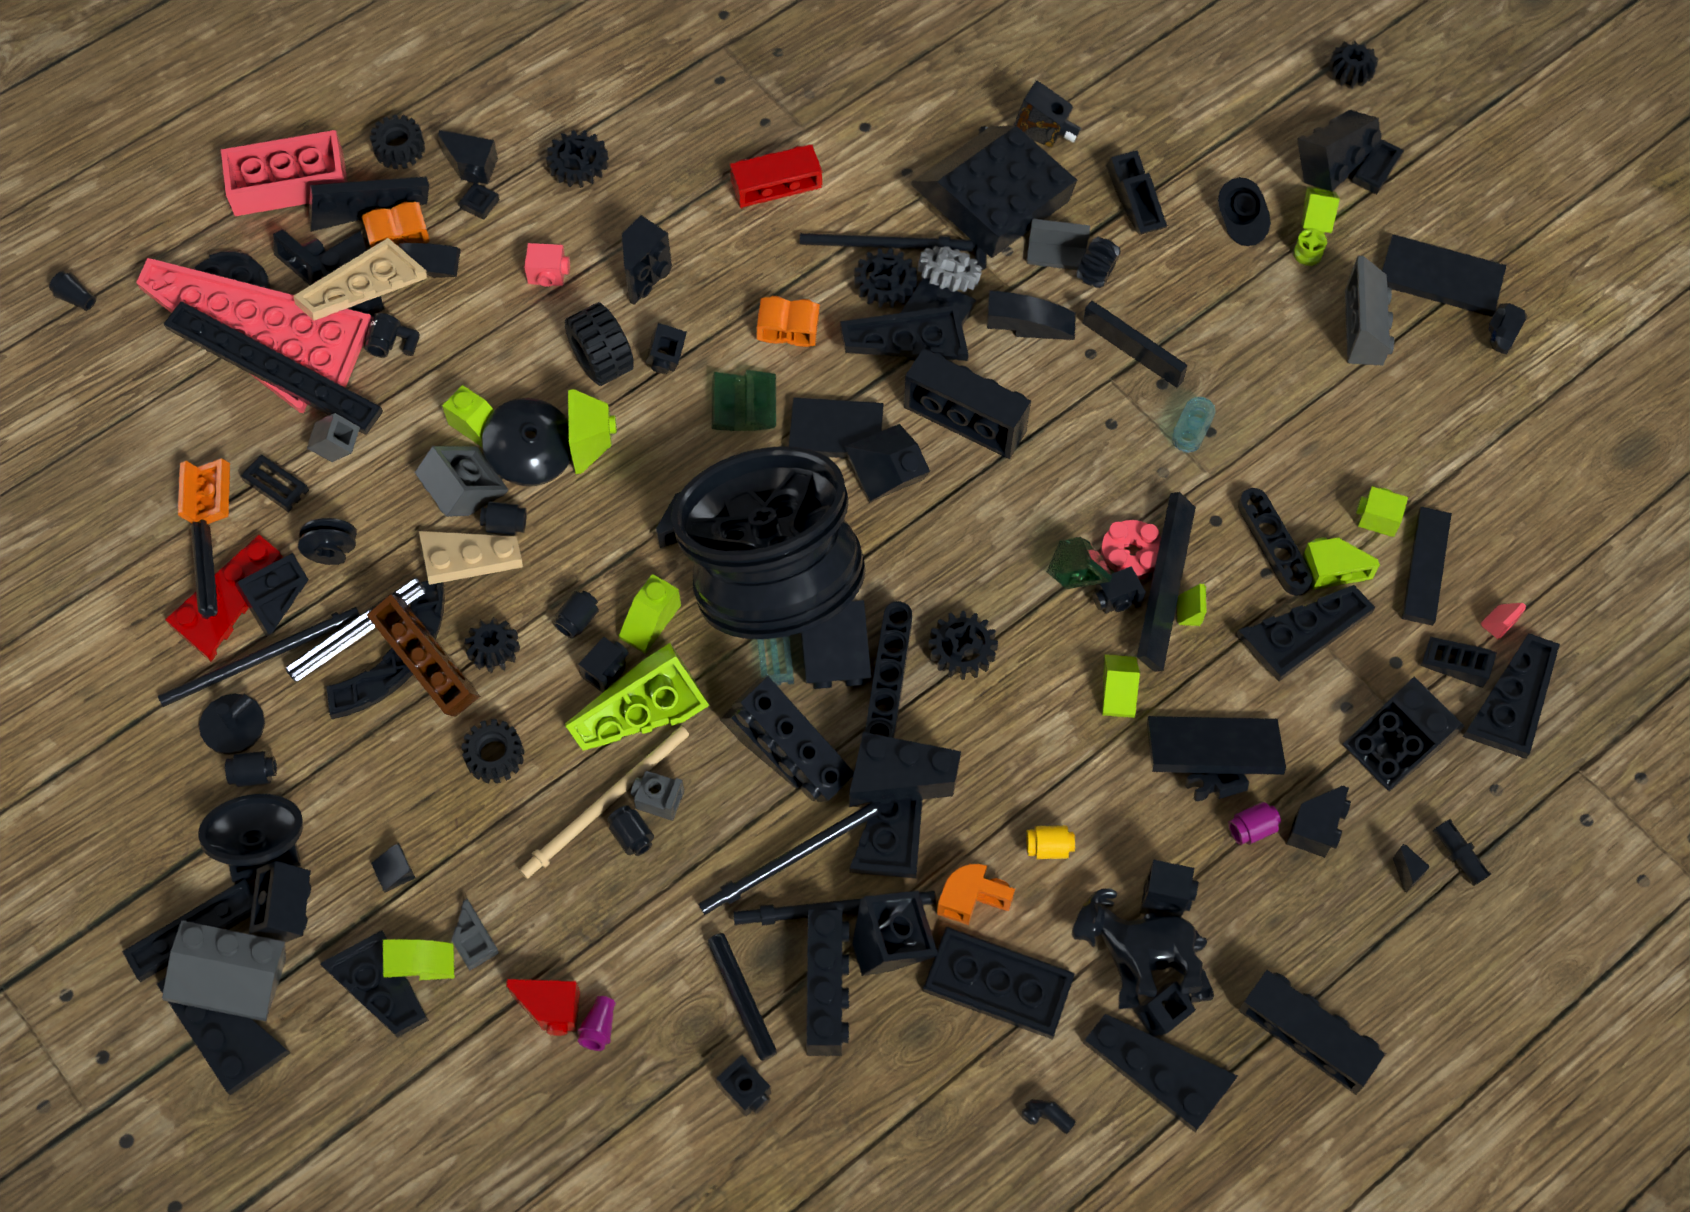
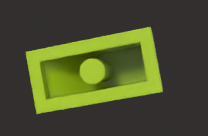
M1307 186L1301 223L1304 229H1316L1323 234L1325 232L1332 233L1340 200L1336 191L1331 192Z
M461 385L442 405L448 425L482 447L485 424L495 410L486 400Z
M1321 537L1314 539L1307 544L1302 556L1313 576L1311 582L1313 590L1371 580L1380 566L1378 559L1340 538L1327 539Z
M652 574L634 597L619 634V639L646 654L681 607L679 589Z

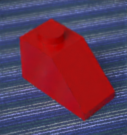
M507 979V988L511 996L542 1030H546L547 1034L564 1036L567 1035V1031H577L580 989L577 981Z

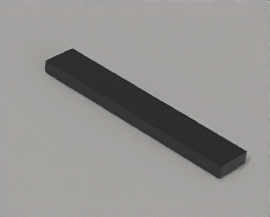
M1180 492L1170 493L1137 658L1154 672L1164 671L1196 509Z

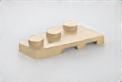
M419 531L429 585L523 567L516 536Z

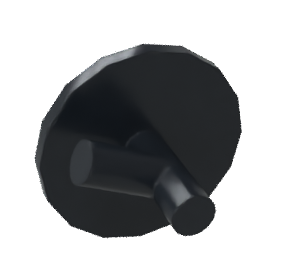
M236 693L224 695L214 700L204 710L199 722L200 736L207 747L217 753L227 755L241 753L254 746L262 736L265 726L263 710L257 701L245 693L243 695Z

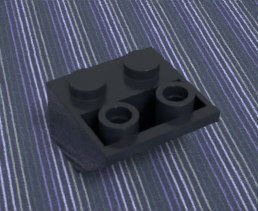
M642 215L622 233L624 269L629 301L633 305L641 298L648 296L652 287L660 279L666 278L672 268L668 232Z

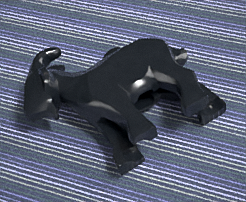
M1112 889L1097 890L1088 898L1079 911L1073 925L1072 937L1075 940H1086L1091 947H1095V937L1101 934L1120 974L1122 989L1118 996V1009L1137 1008L1140 1006L1138 995L1155 997L1157 989L1151 971L1164 970L1169 967L1184 975L1180 984V992L1182 994L1190 993L1191 1002L1211 1001L1213 999L1214 992L1207 974L1202 968L1203 962L1196 955V952L1206 947L1207 939L1206 937H1201L1189 921L1179 916L1162 917L1160 913H1150L1142 919L1131 921L1117 917L1107 908L1114 906V902L1109 899L1117 897V892Z

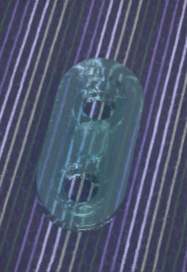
M1195 397L1187 402L1172 435V442L1178 450L1189 453L1201 447L1216 412L1215 406L1210 400L1204 397ZM1195 414H1199V415H1201L1203 418H1198V417H1196V416H1194V415H1195ZM1187 437L1190 438L1192 441H1186L1183 438Z

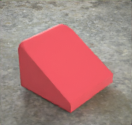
M1524 603L1501 604L1481 622V626L1495 638L1501 639L1519 620L1526 610V605Z

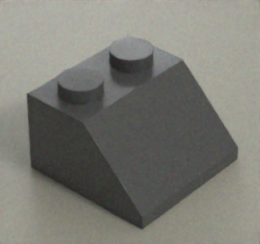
M432 446L415 471L425 490L430 493L437 503L439 510L446 517L469 516L488 505V502H493L502 497L509 490L488 464L485 456L477 446Z

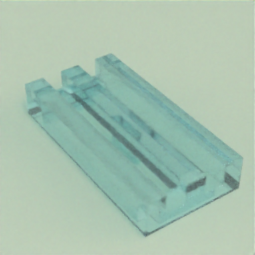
M789 636L782 637L786 674H780L776 638L770 639L774 675L767 674L764 639H757L761 678L769 676L777 686L781 685L782 682L794 684Z

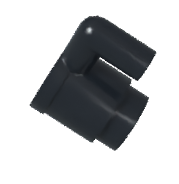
M376 313L372 316L365 338V350L375 357H387L398 336L406 339L402 352L407 356H413L420 334L415 329L402 326L399 320L391 315Z

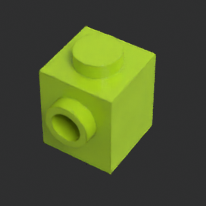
M1372 486L1367 497L1361 496L1356 510V514L1361 515L1358 527L1394 537L1401 525L1408 497L1393 493L1387 488Z

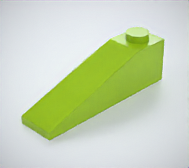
M669 643L632 668L567 721L565 727L584 751L620 741L622 737L642 732V734L652 732L653 728L667 724L673 726L683 723L710 705L672 644Z

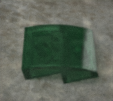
M746 370L744 376L714 372L712 377V429L723 431H757L776 427V374Z

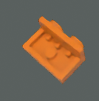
M221 458L200 467H196L188 461L180 463L178 515L190 523L206 520L207 524L229 517V462Z

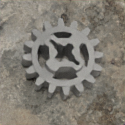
M934 246L933 250L926 248L925 252L921 253L918 262V271L922 272V278H930V284L940 285L941 289L947 287L950 291L954 292L959 289L966 292L967 288L973 290L975 285L978 286L982 267L977 265V260L969 259V254L965 252L960 253L958 249L951 250L946 246L942 248Z

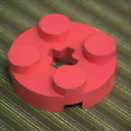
M1137 520L1114 522L1104 535L1101 545V558L1105 566L1107 567L1108 565L1114 573L1132 566L1139 580L1149 577V574L1155 570L1161 541L1158 528L1153 524H1146ZM1134 545L1140 551H1137L1136 555L1132 556L1130 551L1124 550V548Z

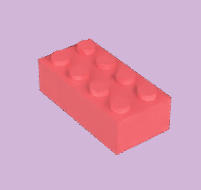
M336 130L221 149L226 197L234 216L309 204L310 185L347 182L343 150Z

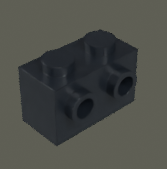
M277 861L257 869L249 928L250 935L283 941L285 943L303 936L307 926L306 908L307 899L311 893V884L309 883L311 870Z

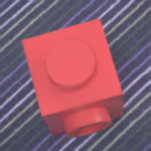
M528 243L524 266L528 284L545 287L553 285L563 286L564 275H569L570 258L565 257L563 245Z

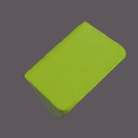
M1198 584L1178 596L1177 623L1179 625L1200 626L1207 612L1205 584Z

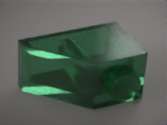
M1081 537L1059 541L1046 571L1066 589L1106 583L1112 579V575L1102 555L1091 546L1088 540Z

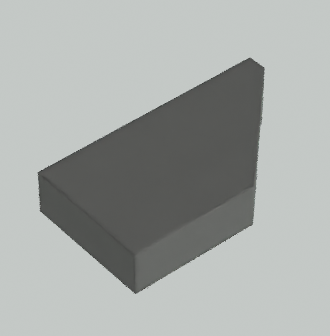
M466 899L462 903V911L451 940L470 971L499 954V951L469 900Z

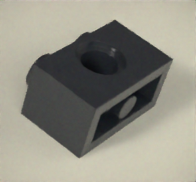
M1153 860L1144 883L1140 913H1160L1162 917H1182L1184 911H1190L1192 901H1195L1198 890V880H1193L1194 868Z

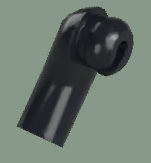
M1031 1099L1025 1103L1026 1108L1021 1112V1117L1030 1125L1037 1124L1040 1118L1048 1119L1064 1134H1067L1076 1123V1120L1054 1101Z

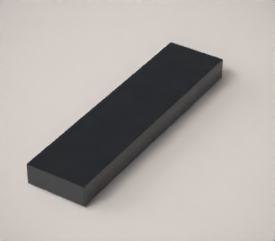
M1091 301L1085 307L1082 324L1174 387L1178 388L1182 384L1188 366L1186 363L1096 302Z
M1420 507L1418 511L1402 619L1431 626L1436 622L1452 513L1426 507Z
M246 879L241 880L123 950L122 952L136 978L142 982L168 966L170 952L181 921L229 930L251 917L254 892Z

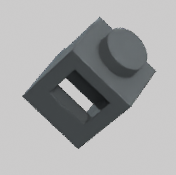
M645 771L643 778L637 777L631 789V796L635 797L636 809L673 821L685 792L683 780L678 778L674 780ZM651 788L660 790L657 794L650 793Z

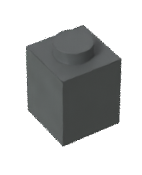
M333 413L315 422L307 449L330 462L339 460L352 453L360 427Z

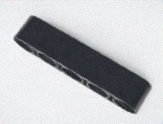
M901 601L890 603L884 611L865 727L866 733H881L891 738H895L912 629V610L909 605ZM894 618L903 619L905 622L901 624H895L891 620ZM890 646L898 647L900 651L892 653L887 651L886 649ZM885 675H892L896 678V680L892 682L884 681L882 677ZM887 704L892 708L888 711H881L877 706Z

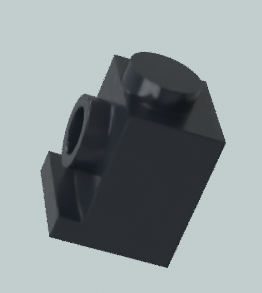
M658 323L652 333L645 363L652 365L651 369L657 373L667 374L669 371L674 372L679 364L687 332ZM663 350V351H665L667 354H663V353H660V352H658V351Z
M1131 566L1097 579L1093 600L1098 610H1103L1105 614L1114 610L1115 612H1121L1128 609L1132 603L1135 608L1141 607L1146 592Z
M603 637L578 664L582 678L603 693L609 688V682L617 680L624 672L625 658L629 654L628 650L617 641L612 643Z
M1177 981L1164 984L1157 990L1155 997H1148L1140 1003V1006L1132 1008L1149 1034L1154 1037L1168 1034L1196 1011V1008L1190 1001V994H1182Z
M743 1055L739 1056L716 1078L718 1088L745 1117L752 1111L757 1114L771 1100L769 1097L772 1093L771 1086L748 1063ZM745 1080L753 1084L752 1088L748 1091H742L739 1088V1085Z

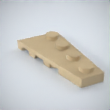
M387 238L294 295V301L302 311L315 321L427 279V274L422 266Z

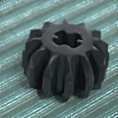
M1354 40L1350 45L1347 42H1343L1332 53L1329 71L1332 72L1333 80H1340L1341 86L1346 83L1352 89L1356 84L1363 87L1367 81H1371L1374 77L1378 58L1374 54V49H1367L1366 43L1358 45Z
M1099 236L1094 238L1078 266L1077 278L1091 287H1103L1119 259L1120 247L1106 238L1103 239Z
M493 617L490 624H485L480 619V628L470 627L469 634L471 637L465 639V646L468 649L466 652L469 660L474 661L475 667L479 670L486 666L488 672L492 674L495 666H499L505 671V662L515 663L516 656L514 653L520 651L517 631L511 629L510 624L506 620L498 624L497 619Z

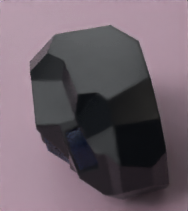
M1511 303L1499 305L1489 323L1490 344L1495 351L1505 355L1508 354L1528 317L1524 309Z

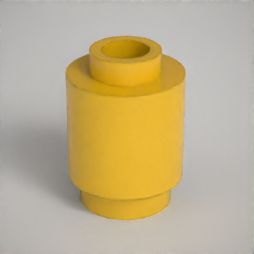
M1067 825L1035 826V829H1027V856H1035L1036 859H1068L1069 852H1075L1074 832H1068Z

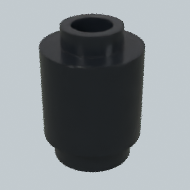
M488 502L487 508L482 507L480 526H486V533L517 535V532L524 533L527 509L519 508V504Z
M574 591L555 614L556 619L553 625L563 635L573 639L576 634L580 635L599 612L596 606L598 601L587 591H582L581 593Z
M268 751L235 754L233 758H228L225 761L227 782L229 785L236 784L237 787L269 784L272 781V776L277 775L275 757H270Z
M625 805L615 810L608 817L609 830L627 855L635 854L640 856L652 847L651 841L654 838V834L637 810L631 809L629 805Z

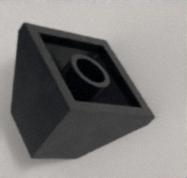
M900 424L844 447L869 503L924 480L930 472L917 442Z
M919 891L864 896L861 898L852 945L862 976L888 973L938 955Z

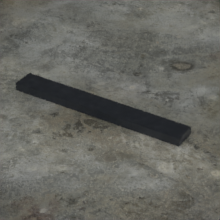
M182 301L164 323L165 328L317 410L327 415L338 414L359 426V432L364 435L368 434L383 413L382 408L377 404Z

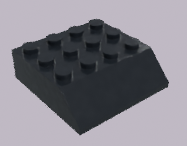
M990 126L911 182V186L989 257L993 258L1029 232L1032 219L1045 220L1067 204L1071 199L1077 179L1017 126Z

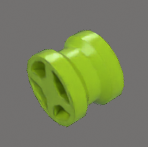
M1316 229L1302 231L1294 249L1295 259L1305 266L1318 264L1327 245L1326 236Z

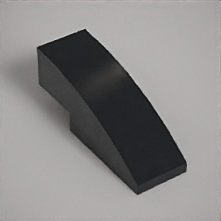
M1138 150L1111 157L1106 164L1118 198L1137 233L1141 235L1166 228L1167 224L1150 173H1145Z
M989 291L987 329L1016 330V337L1075 340L1076 312L1061 305L1027 295Z

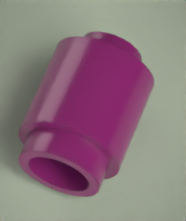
M1261 802L1235 814L1234 819L1228 822L1232 837L1239 845L1244 843L1250 845L1278 832V824L1281 823V818L1273 805L1269 806L1266 802Z

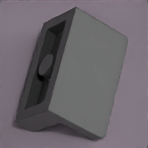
M1032 219L1027 264L1078 270L1081 259L1087 250L1090 225Z

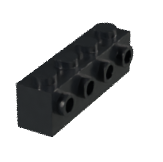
M769 676L758 679L731 705L737 711L735 716L738 721L746 728L751 727L759 736L757 738L759 744L766 751L774 752L781 760L779 765L782 770L791 777L795 776L802 784L801 790L810 800H817L818 802L829 801L853 777L854 771Z
M808 910L807 1056H842V1043H849V1022H842V1009H849V988H842V975H849V954H842V942H849V921H842V910Z
M1266 970L1238 1010L1355 1095L1366 1085L1386 1055L1385 1052L1379 1049L1380 1046L1375 1040L1366 1035L1361 1036L1349 1028L1350 1024L1344 1018L1336 1014H1329L1320 1007V1003L1313 996L1307 993L1301 994L1291 987V983L1286 977L1276 972L1271 973L1269 970Z

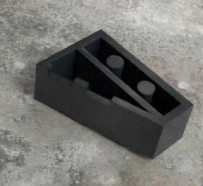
M1348 110L1331 119L1328 126L1313 129L1312 135L1308 137L1302 135L1297 138L1304 183L1333 192L1341 182L1346 180L1347 176L1356 166L1362 163L1373 148L1379 145L1382 137L1379 118Z

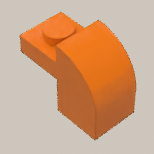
M965 865L954 871L947 879L938 903L937 915L969 925L977 901L1009 912L1015 889L1011 888L1007 882L1001 879H985L986 865Z

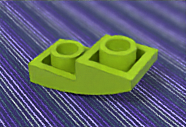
M383 940L384 978L419 976V980L454 978V944L431 940Z

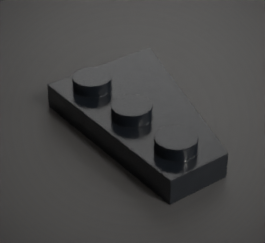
M361 231L316 256L321 261L322 277L327 276L367 251ZM381 296L348 309L370 314L372 317L374 314L383 311L385 307Z
M381 930L321 962L320 965L398 1038L429 1020L406 976L384 978L383 940L388 939Z

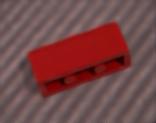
M812 144L797 146L777 153H768L764 156L748 160L743 159L730 164L731 183L740 208L822 188V169Z

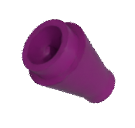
M606 996L596 997L592 1008L577 1031L579 1035L578 1043L581 1046L594 1051H602L605 1045L610 1043L613 1012L616 1005L613 999Z

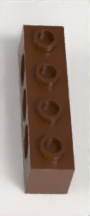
M391 594L367 614V617L444 714L457 717L481 697L402 598Z

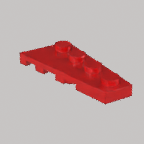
M258 535L215 574L218 606L216 616H210L208 619L202 617V614L198 612L197 593L195 592L169 615L165 621L212 662L217 655L216 650L224 639H228L234 630L233 625L242 613L245 614L249 608L235 586L236 582L282 559V554L262 536Z

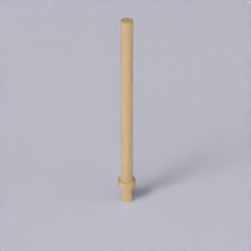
M683 726L675 730L540 851L536 849L532 853L533 857L519 869L520 873L528 879L541 867L546 868L550 864L549 860L629 790L637 777L642 778L645 771H650L689 736L688 731Z

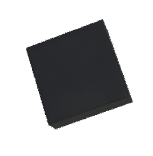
M474 182L459 201L460 209L485 220L500 198L498 193Z

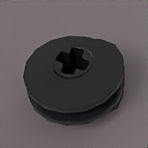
M335 518L311 520L303 524L299 530L298 549L303 556L316 563L325 565L342 564L346 560L345 553L355 549L357 529L352 524Z

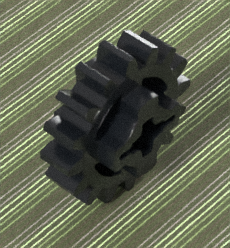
M572 130L571 136L562 133L561 141L553 139V147H547L548 156L546 161L550 175L552 177L557 176L558 183L567 180L568 187H571L574 182H578L580 187H583L584 181L594 184L593 177L602 178V170L608 169L607 160L609 158L604 141H598L596 134L588 137L586 130L581 135H577L575 130Z
M881 248L877 249V255L874 256L872 253L867 252L866 260H858V268L854 269V287L859 289L860 298L867 296V304L870 305L877 301L878 308H882L884 303H888L890 308H894V301H898L903 305L905 303V296H912L913 288L917 287V268L912 267L911 258L904 260V253L902 251L896 256L893 255L892 248L887 253H883Z
M961 611L960 618H955L952 612L948 613V622L939 619L937 623L938 629H931L930 638L932 639L928 643V649L932 650L930 659L931 661L939 660L937 667L939 671L948 668V677L950 678L955 672L960 673L961 680H965L966 673L969 672L974 678H977L979 668L987 672L989 670V662L995 661L996 652L994 651L998 648V641L993 639H995L996 631L995 629L987 630L989 623L987 619L981 623L978 622L977 613H974L971 618H966L965 611ZM966 639H968V642L964 645V647L961 648L960 652H958V649L962 646V643L964 644Z

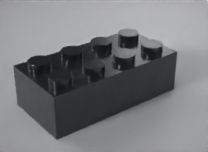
M922 349L905 375V409L1005 458H1011L1027 432L1031 400L1027 399L1020 392L1010 391L1000 386L993 379L983 378L973 373L966 366H959L946 360L939 353H932Z

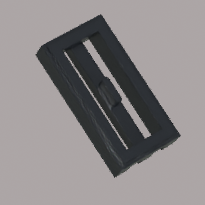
M262 454L241 475L245 483L287 512L293 508L292 504L294 502L298 503L301 500L300 495L302 493L306 495L309 491L306 484ZM261 465L264 466L272 473H274L275 475L289 483L295 489L291 491L290 489L282 485L280 482L275 480L273 477L263 472L261 469H259V467ZM252 474L256 475L257 477L271 485L273 488L287 496V498L285 499L279 494H277L275 491H273L272 489L261 483L259 480L254 478Z

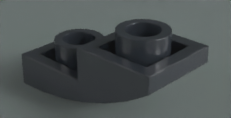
M399 243V247L422 266L428 276L432 278L457 277L460 248L427 243Z

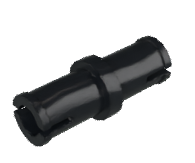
M1449 819L1436 827L1433 832L1436 833L1450 852L1449 858L1451 861L1458 863L1472 882L1471 884L1475 886L1489 877L1491 873L1473 851L1474 845L1471 842H1466L1452 823L1453 821Z

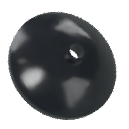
M535 398L510 400L499 406L490 415L485 424L482 436L485 458L500 477L511 483L522 486L546 484L559 477L566 470L572 459L569 446L568 419L558 408L546 401ZM532 431L536 437L528 438L525 432Z
M251 794L237 797L217 806L203 819L198 831L200 846L210 858L224 864L233 866L262 864L281 856L298 841L303 831V818L296 804L281 796Z

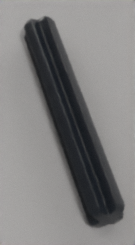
M200 520L199 522L192 523L191 532L198 612L202 614L203 618L208 619L210 616H216L218 606L211 528L206 520Z
M718 933L708 939L711 952L761 1061L768 1060L776 1055V1047L725 934Z

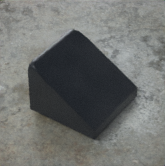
M399 843L389 848L371 863L384 893L415 879V875Z
M1405 844L1400 847L1393 857L1402 887L1407 893L1430 867Z

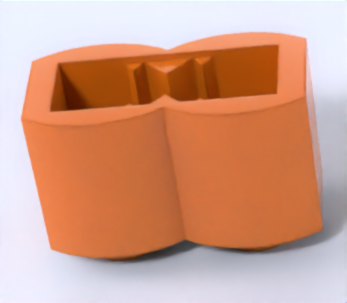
M403 202L392 209H374L362 216L371 248L387 238L398 247L399 243L430 242L419 202Z
M779 296L761 298L757 321V340L774 344L788 343L801 347L815 346L820 304L808 299L788 301Z

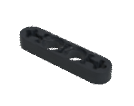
M1257 488L1245 490L1241 495L1238 505L1240 514L1283 589L1291 595H1303L1307 592L1312 582L1311 570L1265 492ZM1250 499L1253 503L1259 502L1257 509L1253 504L1248 505ZM1270 523L1275 527L1276 532L1271 535L1265 534L1260 530L1259 525ZM1284 548L1290 553L1291 558L1280 560L1275 556L1274 550ZM1293 574L1297 579H1303L1301 584L1298 581H1291Z

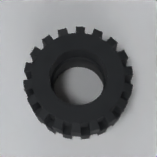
M600 302L595 303L565 318V331L570 346L585 373L597 385L602 386L634 369L633 354L627 338L616 318Z

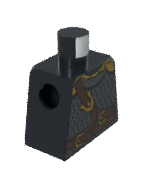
M1037 80L1024 98L1013 125L1020 128L1032 140L1048 147H1053L1059 136L1074 143L1082 129L1068 120L1073 110L1072 104Z

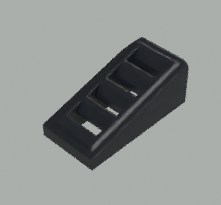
M1430 637L1421 666L1483 688L1490 677L1497 652ZM1437 649L1443 651L1440 661L1434 660ZM1450 654L1456 655L1453 664L1447 663ZM1463 658L1468 660L1467 666H1461ZM1476 663L1481 664L1480 670L1474 668Z

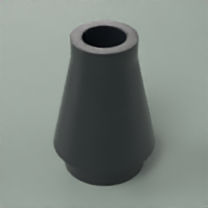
M61 271L52 278L49 284V289L53 292L54 297L80 307L84 311L90 310L96 302V297L72 273Z

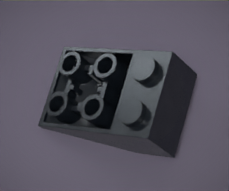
M1414 676L1350 736L1343 745L1390 792L1443 748L1465 726Z

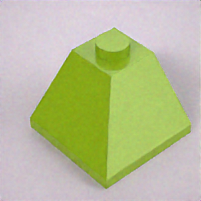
M572 389L568 390L569 446L575 473L582 474L612 446L611 434H617L616 415L610 416L607 403Z

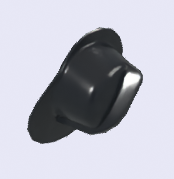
M1234 178L1225 183L1219 191L1218 205L1230 237L1239 245L1247 247L1257 245L1265 239L1271 225L1270 213L1262 191L1255 182L1247 178Z

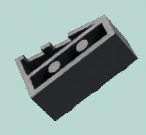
M863 732L849 793V807H858L860 804L871 802L886 804L891 803L892 800L911 799L914 801L952 797L959 770L961 751Z

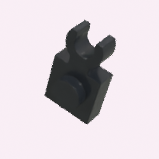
M1191 774L1187 777L1185 786L1187 789L1199 787L1195 789L1193 799L1195 801H1203L1210 793H1215L1217 798L1221 799L1248 791L1249 780L1245 774Z

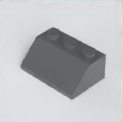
M1357 256L1345 288L1347 363L1383 366L1388 354H1392L1394 349V337L1389 335V329H1391L1393 323V312L1388 311V305L1392 297V288L1387 287V275L1365 256Z
M181 921L170 952L162 1000L267 1021L286 962L285 942Z

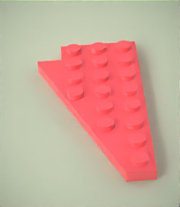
M147 258L136 282L142 291L172 313L182 301L344 388L347 386L372 319L370 314L344 309L314 321L295 304L294 295ZM253 376L299 413L304 414L307 407L306 403Z

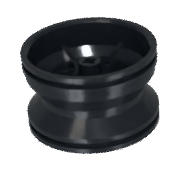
M783 446L755 449L731 456L708 467L695 476L679 493L672 508V526L680 549L694 562L693 591L702 616L712 627L725 634L744 639H774L791 636L810 630L830 620L847 607L858 594L865 578V561L857 536L851 526L844 520L849 504L848 494L842 472L831 459L816 451L798 447Z

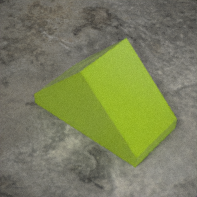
M1104 655L1103 716L1135 718L1140 677L1137 657Z

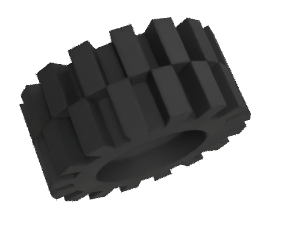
M392 115V120L384 117V123L382 124L378 121L375 124L376 128H372V135H370V141L380 164L383 163L387 168L392 164L393 169L397 170L399 165H402L403 169L408 168L407 163L409 162L412 166L415 165V158L420 160L423 157L422 152H425V143L419 124H416L413 118L408 120L406 115H402L401 119H398V115ZM396 138L408 139L399 146L388 145L390 141Z
M491 719V725H487L485 720L481 721L482 727L477 729L474 725L470 728L472 735L466 733L464 737L466 743H462V755L467 768L476 779L479 780L482 777L485 783H490V779H493L495 784L501 783L500 777L503 776L507 781L511 778L510 772L513 771L516 774L519 771L518 764L522 765L524 761L522 756L524 748L519 734L517 735L516 729L513 726L509 728L508 723L502 721L501 725L498 724L497 719ZM493 741L501 742L505 746V753L502 758L489 762L481 757L483 746Z

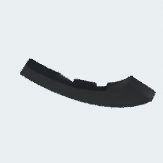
M423 581L421 584L425 588V593L412 601L410 608L436 640L444 614V582L429 585V581ZM393 648L382 657L383 660L368 672L365 670L351 679L326 686L331 719L354 714L380 702L395 692L413 675Z

